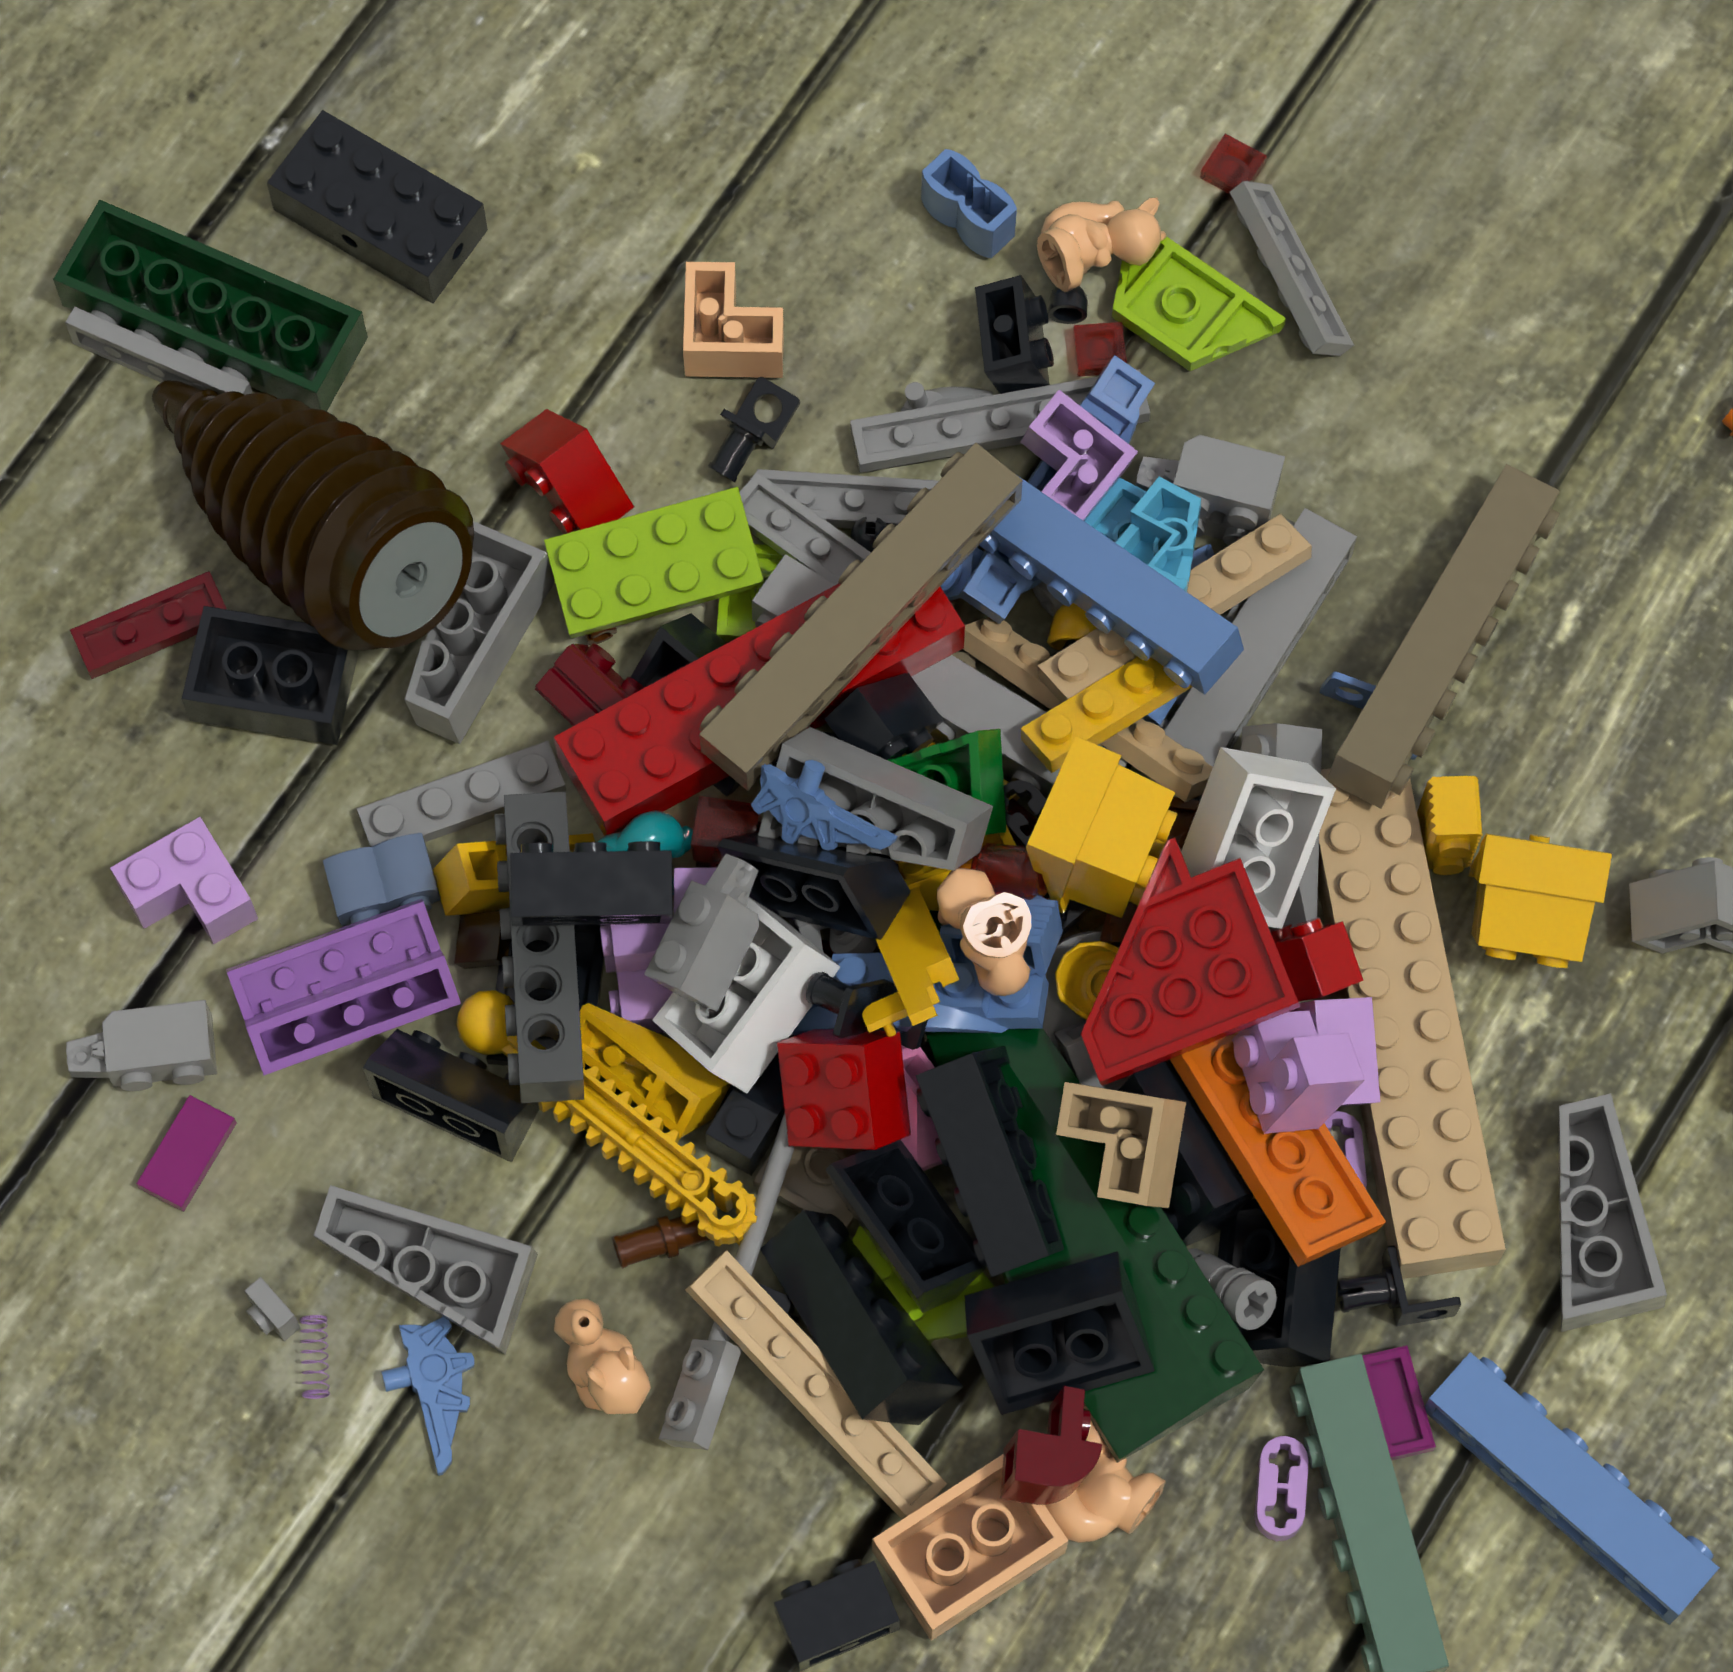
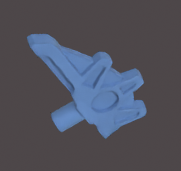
M815 760L805 761L801 775L797 779L788 777L784 771L771 764L762 765L761 790L751 803V806L758 814L768 810L772 813L776 820L782 824L781 839L786 843L793 845L803 835L819 840L821 848L827 851L834 850L838 847V843L865 844L871 848L882 850L897 840V835L886 829L882 830L837 806L835 801L825 795L824 790L819 788L825 770L824 765Z
M441 1317L426 1326L399 1325L403 1347L408 1351L407 1365L381 1371L386 1392L412 1386L413 1392L417 1393L438 1476L443 1475L452 1464L451 1445L459 1412H467L470 1407V1397L462 1394V1373L474 1368L472 1353H457L454 1346L446 1338L452 1326L445 1317Z

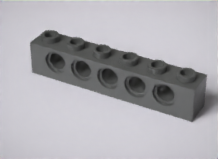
M566 791L504 795L505 814H494L496 845H507V861H497L498 890L499 892H509L510 908L500 909L501 940L512 939L513 956L502 957L504 988L514 987L515 1004L505 1005L506 1036H517L518 1053L507 1054L509 1085H520L521 1103L584 1100L574 925L512 926L510 853H521V844L551 843L553 844V852H570ZM535 940H543L551 945L549 949L543 952H533L526 948L530 942ZM537 988H546L554 993L551 998L544 1001L534 1000L528 994ZM542 1036L551 1037L557 1041L555 1046L546 1050L535 1048L531 1045V1042Z

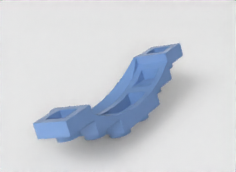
M1114 355L1079 405L1130 444L1139 419V408L1155 383ZM1041 460L1028 483L1042 491L1057 471ZM985 550L979 559V564L958 596L1000 624L1005 620L1021 593L1034 588L1042 581L1036 576L1032 580L1023 577L1011 566L1009 558L1000 551L996 550L994 553H990Z
M839 953L832 955V960L840 966V969L833 978L852 986L880 979L894 983L882 953ZM953 963L960 980L945 987H942L941 982L933 984L940 1000L939 1003L933 1005L938 1016L928 1019L925 1032L1003 1033L1008 1029H1043L1049 987L1046 975L1043 977L1036 973L1033 976L1029 975L1028 982L1017 993L1007 996H995L979 985L973 963ZM816 1004L812 1005L791 1035H799L813 1029L834 1030L838 1015ZM908 1016L893 1022L900 1031L907 1032L912 1027Z

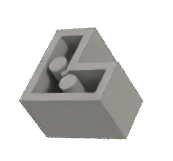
M1714 857L1696 859L1692 862L1691 867L1680 870H1656L1649 874L1648 879L1629 883L1633 943L1662 954L1702 943H1707L1733 953V868L1723 864L1722 859Z

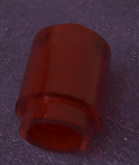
M987 843L982 847L980 853L973 857L971 869L985 872L995 894L1008 892L1022 899L1031 900L1036 895L1044 896L1048 892L1042 874L1033 870L1025 846Z

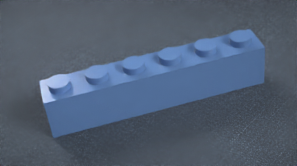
M1022 479L1021 501L979 545L990 553L998 550L1006 555L1011 566L1023 577L1032 580L1036 576L1046 583L1051 595L1063 605L1069 607L1074 603L1086 611L1087 619L1100 631L1106 634L1111 630L1125 639L1124 643L1128 649L1140 659L1148 661L1151 657L1164 666L1163 670L1166 675L1180 687L1187 688L1191 685L1205 695L1244 651L1238 627Z
M1470 1352L1425 1404L1426 1413L1670 1625L1720 1568L1711 1561L1714 1556L1710 1549L1697 1538L1690 1535L1685 1538L1670 1525L1671 1517L1657 1503L1649 1499L1643 1502L1628 1489L1630 1482L1618 1469L1607 1463L1602 1466L1587 1453L1589 1449L1587 1444L1575 1432L1568 1428H1563L1561 1431L1545 1417L1547 1410L1536 1398L1526 1392L1519 1395L1504 1382L1506 1379L1505 1373L1493 1361L1486 1357H1482L1479 1360Z

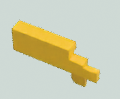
M919 887L910 890L909 896L881 940L876 939L898 992L875 1001L864 1009L862 1017L869 1033L883 1027L886 1035L891 1037L896 1034L893 1022L908 1016L912 1026H915L938 1016L933 1005L939 1003L940 1000L933 984L941 982L942 987H945L960 980Z

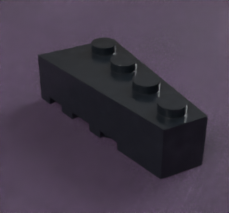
M1005 1046L974 1052L915 1075L920 1086L916 1091L919 1105L924 1114L932 1118L938 1134L935 1140L937 1153L942 1163L946 1167H950L957 1185L954 1190L957 1206L960 1212L970 1219L976 1235L973 1239L975 1254L980 1264L985 1268L988 1267L991 1277L1065 1250L1046 1184L1040 1179L1035 1181L1033 1179L1031 1170L1036 1168V1158L1038 1156L1033 1139L1027 1136L1023 1130L1019 1129L1017 1124L1018 1109L1023 1108L1018 1088L1015 1086L1009 1088L1003 1076L1001 1067L1010 1064Z
M802 1210L761 1247V1252L861 1418L865 1420L920 1425L963 1388V1385L850 1239L849 1231L844 1223L833 1214Z

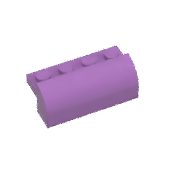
M422 899L226 969L263 1075L461 1004L446 959L440 949Z

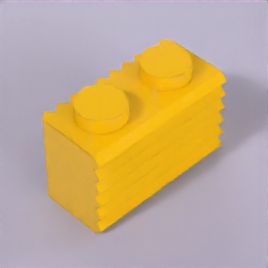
M1432 777L1427 782L1417 810L1428 869H1433V872L1439 875L1457 874L1462 872L1464 868L1470 867L1478 843H1480L1481 836H1483L1478 777Z

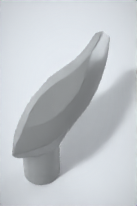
M912 382L905 388L907 401L900 411L991 396L993 392L969 387H940L924 390L922 384Z

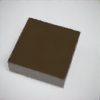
M500 911L460 915L454 964L463 969L503 966L502 957L508 956L510 939L501 940Z

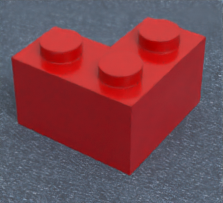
M545 409L500 443L509 457L505 462V466L511 476L521 486L528 484L540 496L546 495L553 507L549 511V515L563 534L618 520L634 508V505L587 428Z
M1320 917L1294 926L1288 924L1284 925L1282 929L1275 928L1270 930L1299 1002L1324 997L1363 981L1343 921L1323 926Z

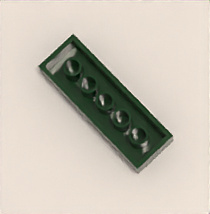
M102 200L98 201L53 278L62 306L71 310L75 306L89 313L92 310L101 311L112 317L119 326L132 332L135 329L145 330L158 338L162 345L176 351L179 348L189 349L198 354L206 364L220 370L222 367H230L237 370L248 379L250 386L256 390L273 395L277 399L290 398L298 400L314 409L328 411L368 338L362 311Z

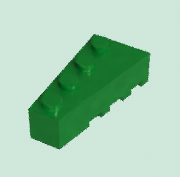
M1000 729L975 731L959 738L888 760L992 805L993 809L985 835L1006 832Z

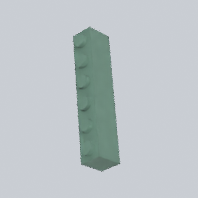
M1362 1354L1301 1367L1295 1378L1296 1385L1289 1387L1291 1402L1296 1416H1305L1310 1436L1304 1437V1448L1307 1451L1311 1469L1319 1467L1324 1484L1323 1488L1318 1489V1499L1324 1519H1333L1338 1539L1332 1541V1549L1339 1572L1347 1571L1353 1591L1346 1593L1349 1613L1354 1625L1362 1623L1367 1644L1361 1646L1366 1672H1445L1449 1667L1448 1659Z

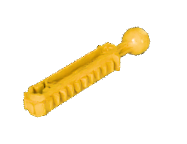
M496 990L478 991L464 1001L458 1012L456 1027L459 1038L470 1050L482 1055L503 1053L507 1056V1054L518 1053L517 1036H506L505 1005H512L515 1002L508 995ZM533 1040L531 1042V1045L535 1048L546 1050V1048L536 1040ZM582 1053L584 1100L538 1102L539 1110L544 1113L555 1107L553 1115L558 1123L570 1117L571 1132L577 1134L586 1130L587 1145L592 1147L601 1142L603 1144L601 1149L602 1156L606 1160L617 1155L619 1157L617 1162L618 1169L622 1173L631 1168L635 1170L633 1174L634 1183L639 1186L649 1181L651 1183L649 1187L650 1195L655 1199L665 1194L667 1196L665 1200L666 1208L669 1211L681 1207L683 1209L681 1213L682 1221L685 1224L698 1220V1234L701 1237L707 1236L718 1247L722 1244L730 1245L737 1243L740 1245L743 1235L757 1221L754 1205L756 1198L754 1194H749L743 1188V1183L739 1180L732 1184L726 1183L727 1170L723 1167L712 1172L710 1170L711 1158L708 1155L696 1159L694 1157L696 1153L695 1145L692 1142L680 1146L678 1144L680 1140L679 1132L676 1129L664 1133L662 1131L664 1125L661 1117L658 1116L650 1121L646 1119L648 1115L646 1105L642 1103L635 1108L631 1107V1093L625 1091L616 1095V1083L612 1078L601 1083L599 1081L601 1077L600 1070L596 1065L585 1070V1061ZM712 1193L714 1194L715 1204L711 1201ZM716 1206L726 1213L735 1208L736 1217L733 1219L731 1216L725 1215L719 1220Z

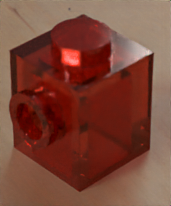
M699 796L691 840L693 860L711 863L713 868H717L723 859V855L717 847L721 839L759 832L762 815L756 813L749 802Z

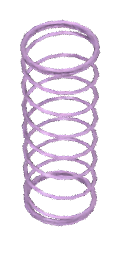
M323 1315L301 1317L300 1323L315 1325L325 1323L326 1326L321 1329H302L300 1332L319 1331L325 1333L326 1337H328V1334L322 1331L328 1325L326 1323L327 1317ZM324 1337V1338H322V1339H319V1340L306 1339V1340H301V1341H300L301 1343L322 1342V1343H325V1344L327 1345L325 1348L320 1349V1350H302V1351H301V1353L321 1352V1353H324V1354L327 1355L326 1358H324V1359H322V1360H318V1361H317V1360H304V1361H301V1363H303V1364H310V1363H317V1362H319V1363H324V1364L327 1365V1368H325V1369H323V1370H320V1371H302V1372H301L302 1374L323 1373V1374H326V1375L328 1376V1378H329V1375H328L327 1373L322 1372V1371H325L326 1369L329 1368V1365H328L327 1363L323 1362V1360H326V1359L329 1357V1355H328L326 1352H323V1351H322V1350H325V1349L328 1347V1344H327L326 1342L321 1341V1340L325 1339L326 1337ZM328 1378L322 1381L302 1382V1384L321 1383L328 1386L325 1390L313 1389L304 1391L302 1397L309 1399L328 1397L330 1395L328 1391L330 1386L323 1382ZM318 1393H327V1394H323V1395H312V1394H318Z

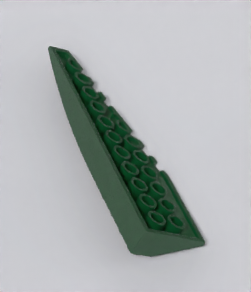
M929 910L940 934V928L943 925L938 920L939 911ZM1008 1029L1003 1033L924 1032L925 1042H929L935 1059V1068L974 1052L1005 1046L1010 1064L1001 1067L1003 1076L1009 1088L1013 1086L1018 1088L1023 1108L1018 1109L1017 1124L1019 1129L1023 1130L1027 1136L1033 1139L1038 1156L1036 1158V1168L1031 1170L1034 1181L1040 1179L1046 1184L1065 1250L1002 1273L1005 1283L1116 1251L1120 1255L1135 1293L1155 1372L1085 1391L1084 1409L1090 1411L1093 1425L1116 1462H1120L1247 1391L1264 1371V1368L1162 1208L1097 1197L1105 1143L1056 1135L1064 1083H1081L1044 1029Z

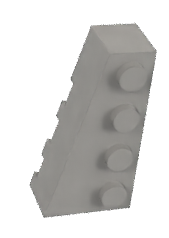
M474 521L472 564L466 585L451 611L436 627L427 633L426 640L422 641L404 699L417 726L458 744L461 743L555 582L550 561L545 551Z
M812 727L805 729L782 743L776 767L784 771L788 777L799 778L807 760L820 762L824 765L825 770L819 788L824 790L826 796L835 801L837 806L882 830L886 829L898 836L892 845L882 850L871 848L865 844L838 843L839 847L847 848L846 852L866 855L869 852L890 855L891 860L953 871L980 853L993 809L992 805ZM768 810L764 812L758 836L776 839L782 836V824ZM803 835L798 839L800 844L820 845L819 840Z

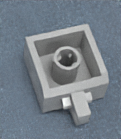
M1198 435L1184 442L1179 461L1143 457L1137 474L1136 486L1147 492L1160 476L1201 498L1196 537L1206 535L1222 539L1229 546L1270 520L1285 456Z

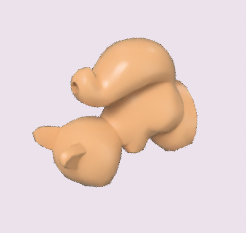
M1149 198L1137 209L1126 211L1119 201H1111L1108 204L1071 202L1063 204L1052 211L1045 218L1037 241L1040 261L1052 283L1062 291L1068 292L1081 285L1083 275L1092 266L1106 267L1112 260V254L1129 264L1141 266L1147 263L1157 250L1160 241L1166 238V233L1161 231L1159 223L1154 217L1160 204L1158 198Z
M967 868L952 870L937 889L939 922L942 925L950 924L952 927L961 930L963 937L959 946L964 955L973 962L979 985L984 990L995 996H1007L1017 993L1028 982L1031 970L1023 958L1031 929L1029 907L1024 899L1012 893L1002 892L995 894L985 872Z
M575 1299L566 1303L555 1317L554 1332L570 1346L567 1358L568 1376L576 1386L580 1400L586 1408L601 1410L605 1414L637 1413L646 1399L651 1385L642 1363L633 1354L634 1349L626 1336L619 1332L603 1328V1317L598 1304L589 1299Z
M1091 1421L1086 1441L1102 1444L1098 1462L1070 1496L1059 1502L1045 1505L1067 1539L1078 1543L1093 1542L1101 1539L1115 1528H1120L1124 1532L1131 1534L1152 1510L1161 1496L1166 1482L1153 1472L1142 1473L1133 1477L1126 1468L1127 1459L1116 1462Z

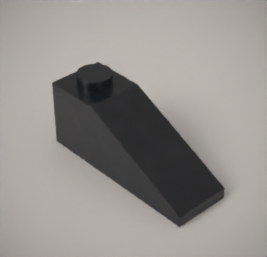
M778 1053L748 1093L743 1092L737 1087L733 1088L705 1133L707 1151L751 1176L777 1136L785 1112Z

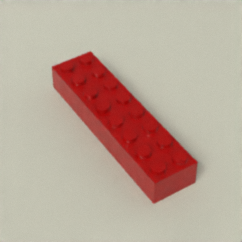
M839 583L554 736L558 759L604 836L622 832L625 826L637 814L649 811L664 812L729 776L701 752L699 734L702 731L699 728L702 721L712 709L717 706L724 708L736 696L734 693L735 688L744 675L752 669L759 671L771 659L769 654L775 643L787 632L793 635L806 622L804 616L810 606L821 596H825L828 599L840 586ZM941 587L932 594L807 728L812 727L816 729L826 724L827 722L824 718L857 687L904 673H909L912 677L964 648L965 625Z

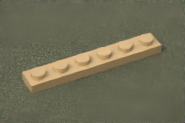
M1279 514L1191 569L1187 593L1221 615L1310 559L1312 545L1282 514ZM1097 628L1039 664L1038 677L1062 703L1137 656L1128 649L1124 643L1125 639L1111 630L1106 634Z
M985 617L965 625L963 649L1049 709H1053L1061 704L1058 698L1038 677V665L1051 657L1044 647L1031 643L1014 632L1012 627L1004 620L998 624L990 617ZM1142 718L1100 743L1110 751L1122 755L1121 758L1158 784L1174 791V795L1184 802L1203 794L1213 768L1205 762L1201 754L1184 748L1165 735V731L1160 726L1147 722Z
M727 1250L721 1253L685 1289L901 1519H904L930 1502L947 1485L942 1477L890 1422L861 1418L820 1348Z

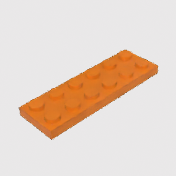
M1239 1032L1170 1059L1298 1267L1377 1232L1386 1223V1220L1325 1123L1319 1129L1263 1133L1258 1115L1254 1113L1250 1104V1091L1242 1067L1237 1064L1234 1056L1232 1039Z

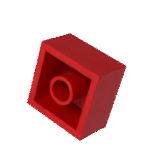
M813 1029L777 1043L789 1146L876 1150L911 1135L900 1031H896V1034L891 1037L887 1036L885 1031H873L870 1033L867 1031L850 1037L838 1038L833 1035V1029Z

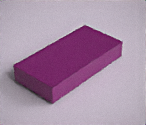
M189 1095L136 1183L138 1188L184 1212L237 1124L235 1118Z
M1408 1346L1363 1355V1361L1391 1460L1434 1451L1436 1445Z

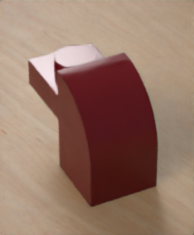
M1064 1386L1049 1405L1047 1434L1022 1429L1017 1430L1004 1448L1000 1499L1036 1505L1056 1503L1070 1496L1092 1471L1100 1457L1102 1444L1086 1441L1090 1429L1091 1413L1089 1410L1084 1409L1085 1389Z

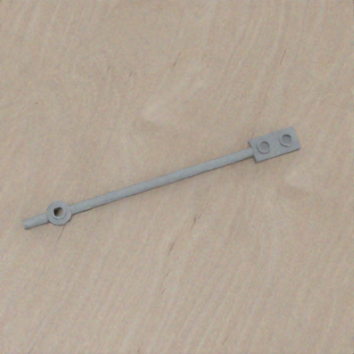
M830 929V947L836 954L872 953L878 945L876 939ZM785 1112L756 1195L754 1205L757 1221L743 1235L735 1257L751 1276L795 1146H789ZM715 1321L707 1340L692 1339L689 1351L683 1360L682 1371L672 1401L666 1410L665 1421L659 1440L673 1447L709 1449L742 1350L729 1342L730 1337Z

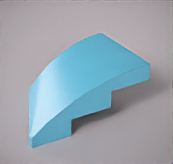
M1160 476L1147 492L1119 478L1084 522L1187 592L1201 509V498Z

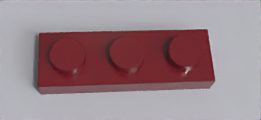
M210 571L72 628L70 632L91 679H94L197 635L204 606L221 609L227 608Z

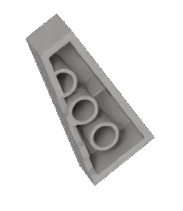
M1611 1093L1559 1106L1561 1332L1664 1308L1667 1293Z
M330 1185L313 1235L330 1249L506 1355L538 1256L532 1246Z

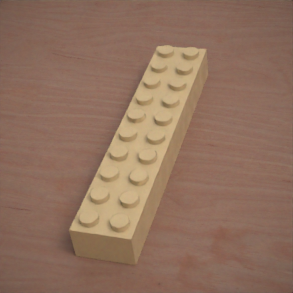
M1331 768L1321 770V775L1326 780ZM1409 779L1400 796L1391 792L1382 809L1332 784L1336 790L1319 832L1318 891L1325 925L1344 922L1363 977V981L1339 990V999L1372 997L1380 1102L1363 1104L1360 1107L1380 1210L1386 1220L1384 1230L1387 1246L1395 1245L1403 1279L1498 1265L1506 1248L1411 780Z

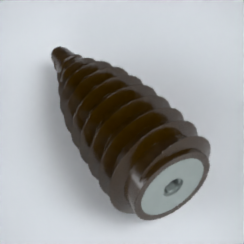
M177 380L163 381L154 389L152 401L155 410L163 418L168 430L174 434L175 444L181 454L182 466L185 475L191 483L193 495L199 507L207 514L214 531L227 542L233 554L248 566L257 580L269 587L282 603L291 607L299 618L306 624L314 627L325 640L334 646L354 651L400 647L423 637L436 627L451 611L469 577L472 564L474 525L468 505L459 495L451 490H447L442 480L432 471L418 466L407 455L399 451H393L387 443L377 437L367 435L358 426L346 421H339L333 414L325 410L310 408L298 400L290 398L277 399L268 393L258 392L244 395L240 392L231 391L218 395L214 390H200Z

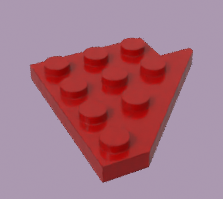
M1176 839L1167 840L1081 1032L1084 1044L1102 1086L1301 1007L1241 858L1191 878Z

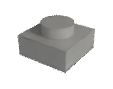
M261 1277L244 1290L252 1304L246 1312L265 1335L274 1329L283 1341H286L300 1329L295 1315Z

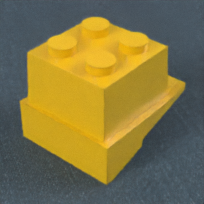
M1078 736L1074 737L1027 843L1026 850L1033 870L1043 876L1050 899L1058 901L1060 913L1064 914L1071 899L1122 918L1129 902L1139 905L1177 817V813L1168 810L1175 792L1119 765L1122 755Z
M1486 833L1480 843L1479 852L1469 870V877H1475L1478 881L1471 931L1477 945L1482 946L1481 948L1486 950L1485 955L1500 959L1516 960L1517 952L1533 954V957L1537 958L1538 964L1550 967L1568 968L1569 960L1582 962L1595 902L1604 903L1612 854L1550 844V837L1530 834L1529 840Z

